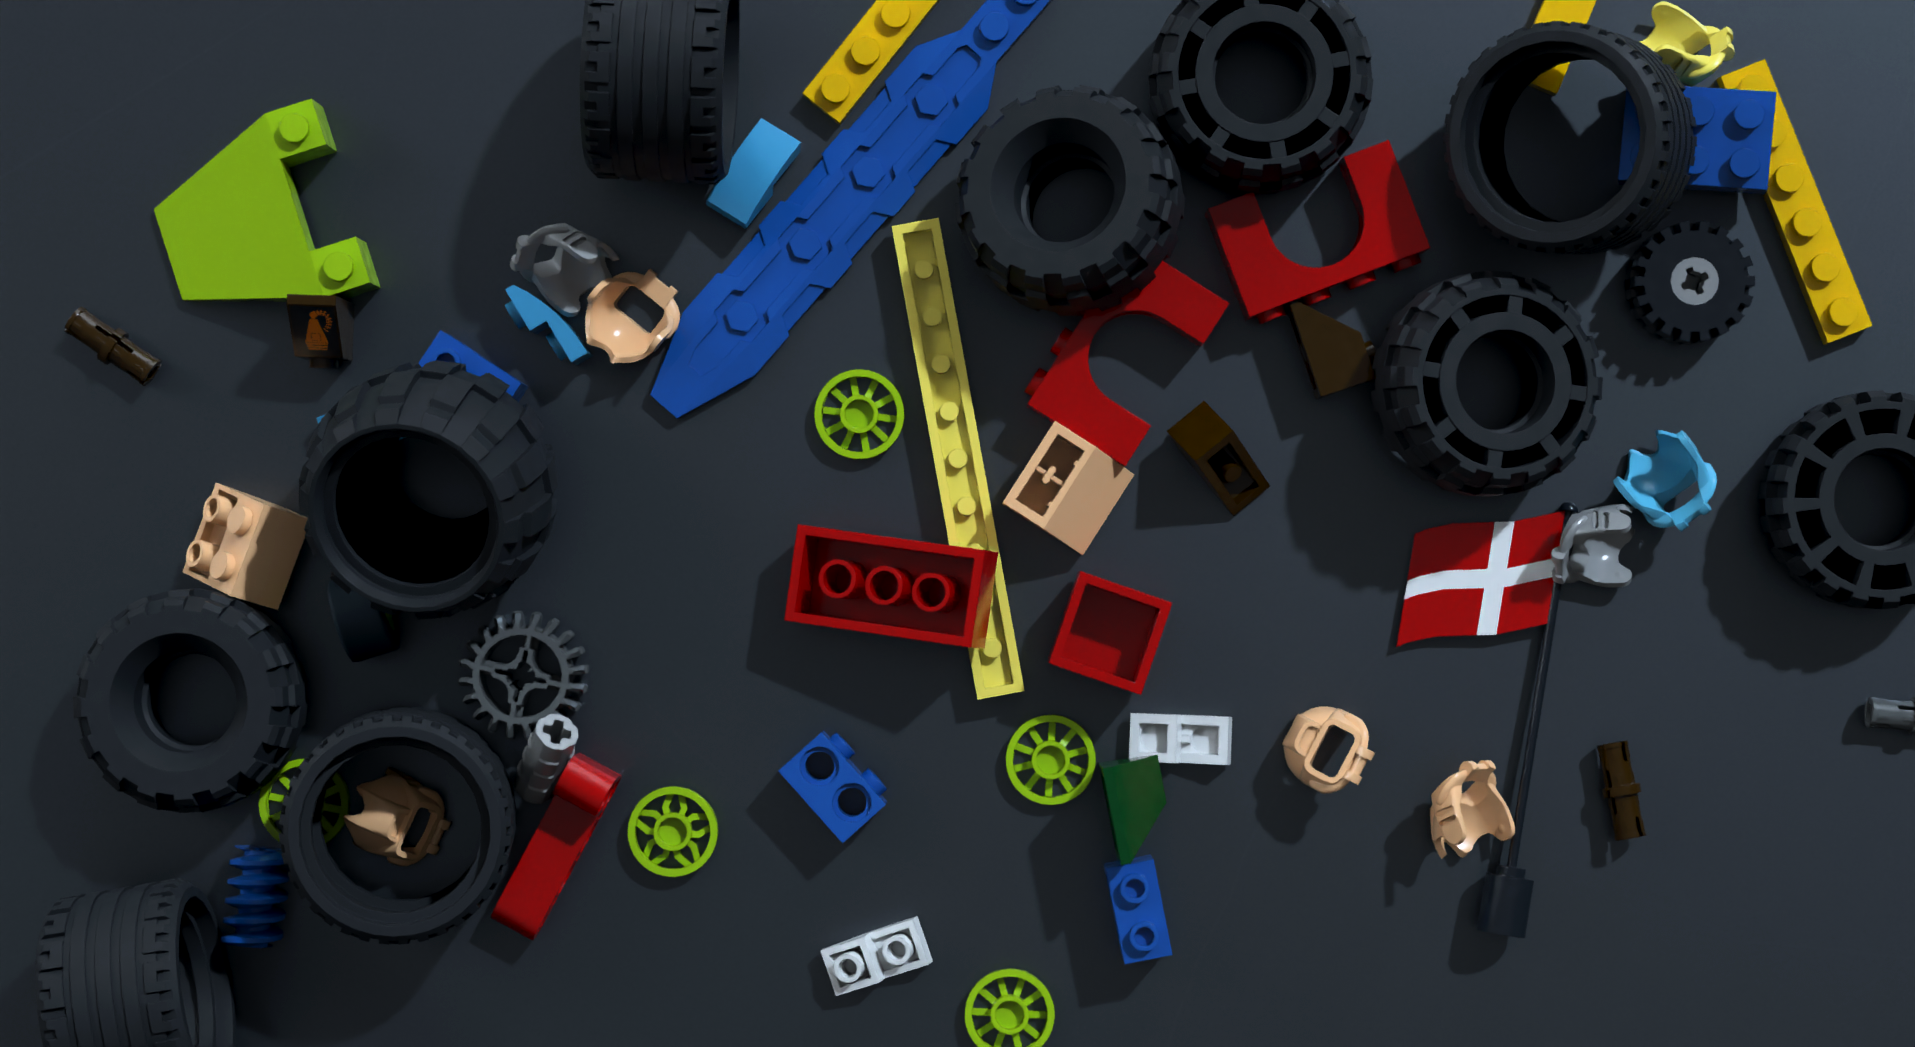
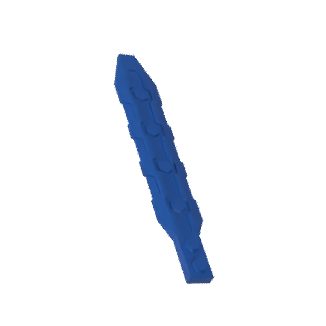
M986 0L961 30L915 46L885 81L886 87L848 130L843 129L822 153L823 159L785 202L780 201L759 225L760 231L727 269L722 274L717 273L684 310L650 395L679 419L754 377L789 338L788 331L826 288L831 289L852 266L851 259L889 216L894 217L914 195V187L951 145H957L988 110L997 63L1052 0Z

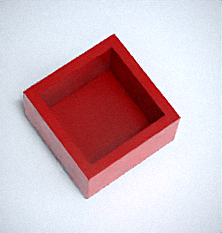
M1078 571L1047 662L1141 695L1172 602Z

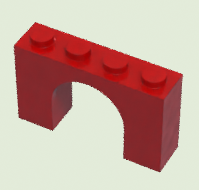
M1389 140L1347 155L1338 163L1357 212L1358 233L1348 255L1333 265L1315 268L1306 267L1286 258L1272 241L1254 193L1242 195L1207 209L1205 217L1245 321L1257 317L1259 323L1264 324L1286 315L1284 306L1302 299L1304 305L1311 306L1331 298L1329 289L1347 282L1349 290H1353L1376 281L1374 272L1392 265L1394 273L1422 263L1419 254L1430 249V245Z
M1163 260L1154 271L1156 278L1141 292L1136 288L1121 298L1122 304L1105 311L1095 308L1081 312L1083 318L1074 332L1065 327L1050 352L1058 356L1048 372L1039 368L1024 391L1031 396L1027 404L1028 408L1052 423L1057 421L1099 448L1123 467L1127 465L1151 425L1109 399L1096 386L1088 363L1089 348L1094 335L1107 322L1117 317L1137 314L1156 319L1198 347H1201L1229 305L1227 301Z

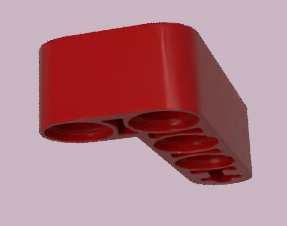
M580 752L572 756L554 788L553 794L555 796L491 914V919L534 941L621 780V774Z

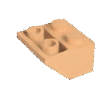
M1054 421L1002 504L1083 556L1135 474L1093 444L1057 421Z
M215 483L211 496L208 497L204 504L203 518L196 537L187 549L186 563L182 572L229 596L278 610L305 539L306 532L304 528L308 518L282 506Z

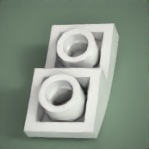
M918 916L867 932L821 950L836 996L880 983L885 978L914 970L933 962Z

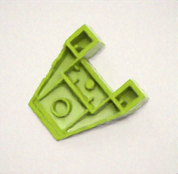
M312 98L262 115L154 208L182 300L287 302V294L327 295L347 299L381 288L365 241L355 236L318 249L314 247L289 167L336 153L337 149L324 108Z

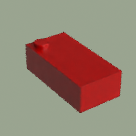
M798 524L784 620L985 649L998 552Z

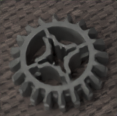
M514 611L512 614V627H509L503 615L494 617L497 633H494L486 625L480 626L478 633L485 643L482 645L477 641L468 640L465 645L469 651L477 654L475 660L471 658H461L459 660V666L473 669L472 676L458 678L459 686L473 684L475 693L464 696L462 698L463 703L468 705L479 700L482 706L472 715L473 719L479 721L488 714L492 715L493 717L487 727V731L490 733H495L503 722L506 723L505 738L509 740L516 737L518 727L522 726L523 736L528 741L530 733L534 732L535 724H537L538 720L549 714H560L568 717L562 710L564 706L570 710L579 711L582 705L578 700L570 697L572 691L576 693H586L588 691V685L574 682L575 675L589 673L588 665L574 667L572 658L582 656L585 653L584 648L580 646L568 651L565 645L574 638L575 634L573 631L568 630L559 638L556 637L554 634L559 628L560 621L552 618L547 623L545 629L541 628V612H533L529 625H525L523 612ZM517 635H525L523 646L519 647L518 654L512 662L489 661L495 649L505 640ZM539 640L547 644L555 653L560 663L561 676L550 673L541 667L539 662L540 649H538ZM526 661L531 666L529 671H534L535 677L545 679L546 681L538 680L525 683L521 690V687L516 684L519 680L514 681L513 674L505 673L501 670L509 671L522 668ZM486 675L501 680L507 686V702L510 703L508 711L500 706L491 695ZM542 688L559 691L554 701L545 710L535 715H523L524 706L528 704L529 697L535 689Z

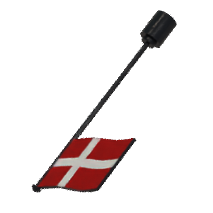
M1573 502L1562 503L1559 507L1560 512L1523 520L1452 523L1429 528L1414 534L1396 647L1408 642L1431 637L1498 635L1545 624L1514 817L1515 834L1511 838L1507 866L1497 864L1496 873L1486 872L1477 930L1518 938H1525L1534 880L1525 879L1526 869L1517 868V861L1562 585L1554 582L1552 579V570L1555 564L1552 562L1551 552L1555 547L1560 546L1561 535L1570 516L1573 513H1578V508Z

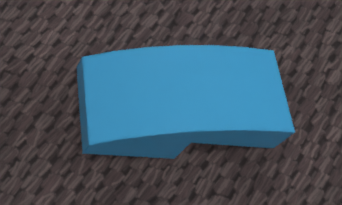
M761 118L732 157L728 175L717 185H714L706 199V205L746 229L773 196V185L800 153L801 142Z
M515 285L505 289L512 300L505 304V307L519 329L527 326L529 331L534 334H538L550 327L553 332L548 334L546 338L560 361L568 357L570 362L577 366L593 356L575 330L551 307Z

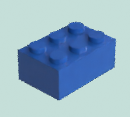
M1684 86L1683 94L1685 97L1690 98L1693 106V117L1696 120L1693 136L1697 137V147H1695L1694 154L1696 156L1694 166L1689 168L1688 175L1691 177L1684 189L1765 195L1768 188L1776 92ZM1627 88L1618 185H1624L1631 175L1639 152V120L1636 106Z

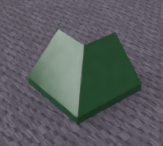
M1158 755L1098 763L1116 857L1121 865L1131 864L1167 803Z

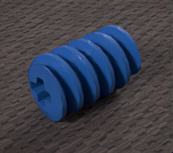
M234 845V847L244 851V856L230 859L229 865L242 870V875L227 879V884L239 889L240 895L225 898L224 903L237 908L238 913L223 917L222 922L236 928L234 934L222 936L220 942L250 948L273 947L269 943L281 940L284 937V931L271 925V923L283 921L286 918V912L273 904L284 902L288 899L287 891L275 885L290 880L288 872L277 867L284 864L282 850L267 846Z

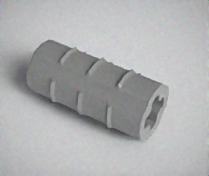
M549 714L539 719L534 732L530 733L528 746L524 748L522 753L523 759L517 765V774L514 779V788L523 800L533 804H542L546 800L553 798L554 788L569 759L575 753V744L578 739V729L568 717L560 714Z

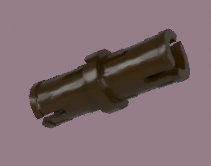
M82 306L71 315L64 327L66 328L64 332L72 335L98 353V360L106 365L114 364L137 380L142 386H146L151 382L161 367L162 361L130 341L127 332L121 328L114 330Z
M1628 740L1597 745L1605 788L1601 790L1603 799H1608L1615 841L1646 836L1638 793L1642 791L1640 782L1635 783Z

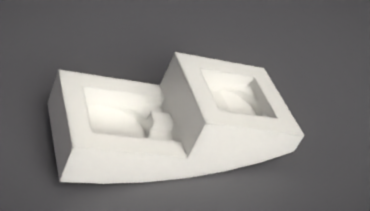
M1130 713L1129 758L1158 755L1159 763L1231 765L1232 717Z

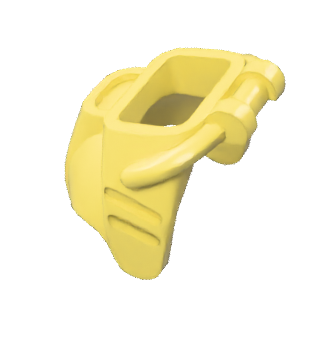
M1665 1L1658 2L1652 7L1651 15L1655 27L1645 40L1639 41L1663 58L1662 63L1670 65L1676 72L1675 74L1678 79L1690 87L1709 77L1718 69L1723 61H1729L1735 55L1734 45L1732 44L1734 39L1733 31L1726 26L1720 30L1713 26H1704L1685 10ZM1710 44L1711 56L1694 55Z

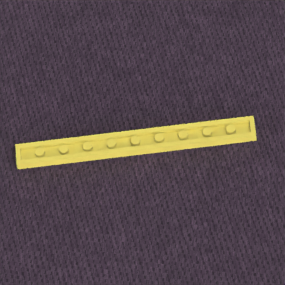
M939 218L891 226L949 545L998 552L985 649L968 647L977 700L1025 691Z

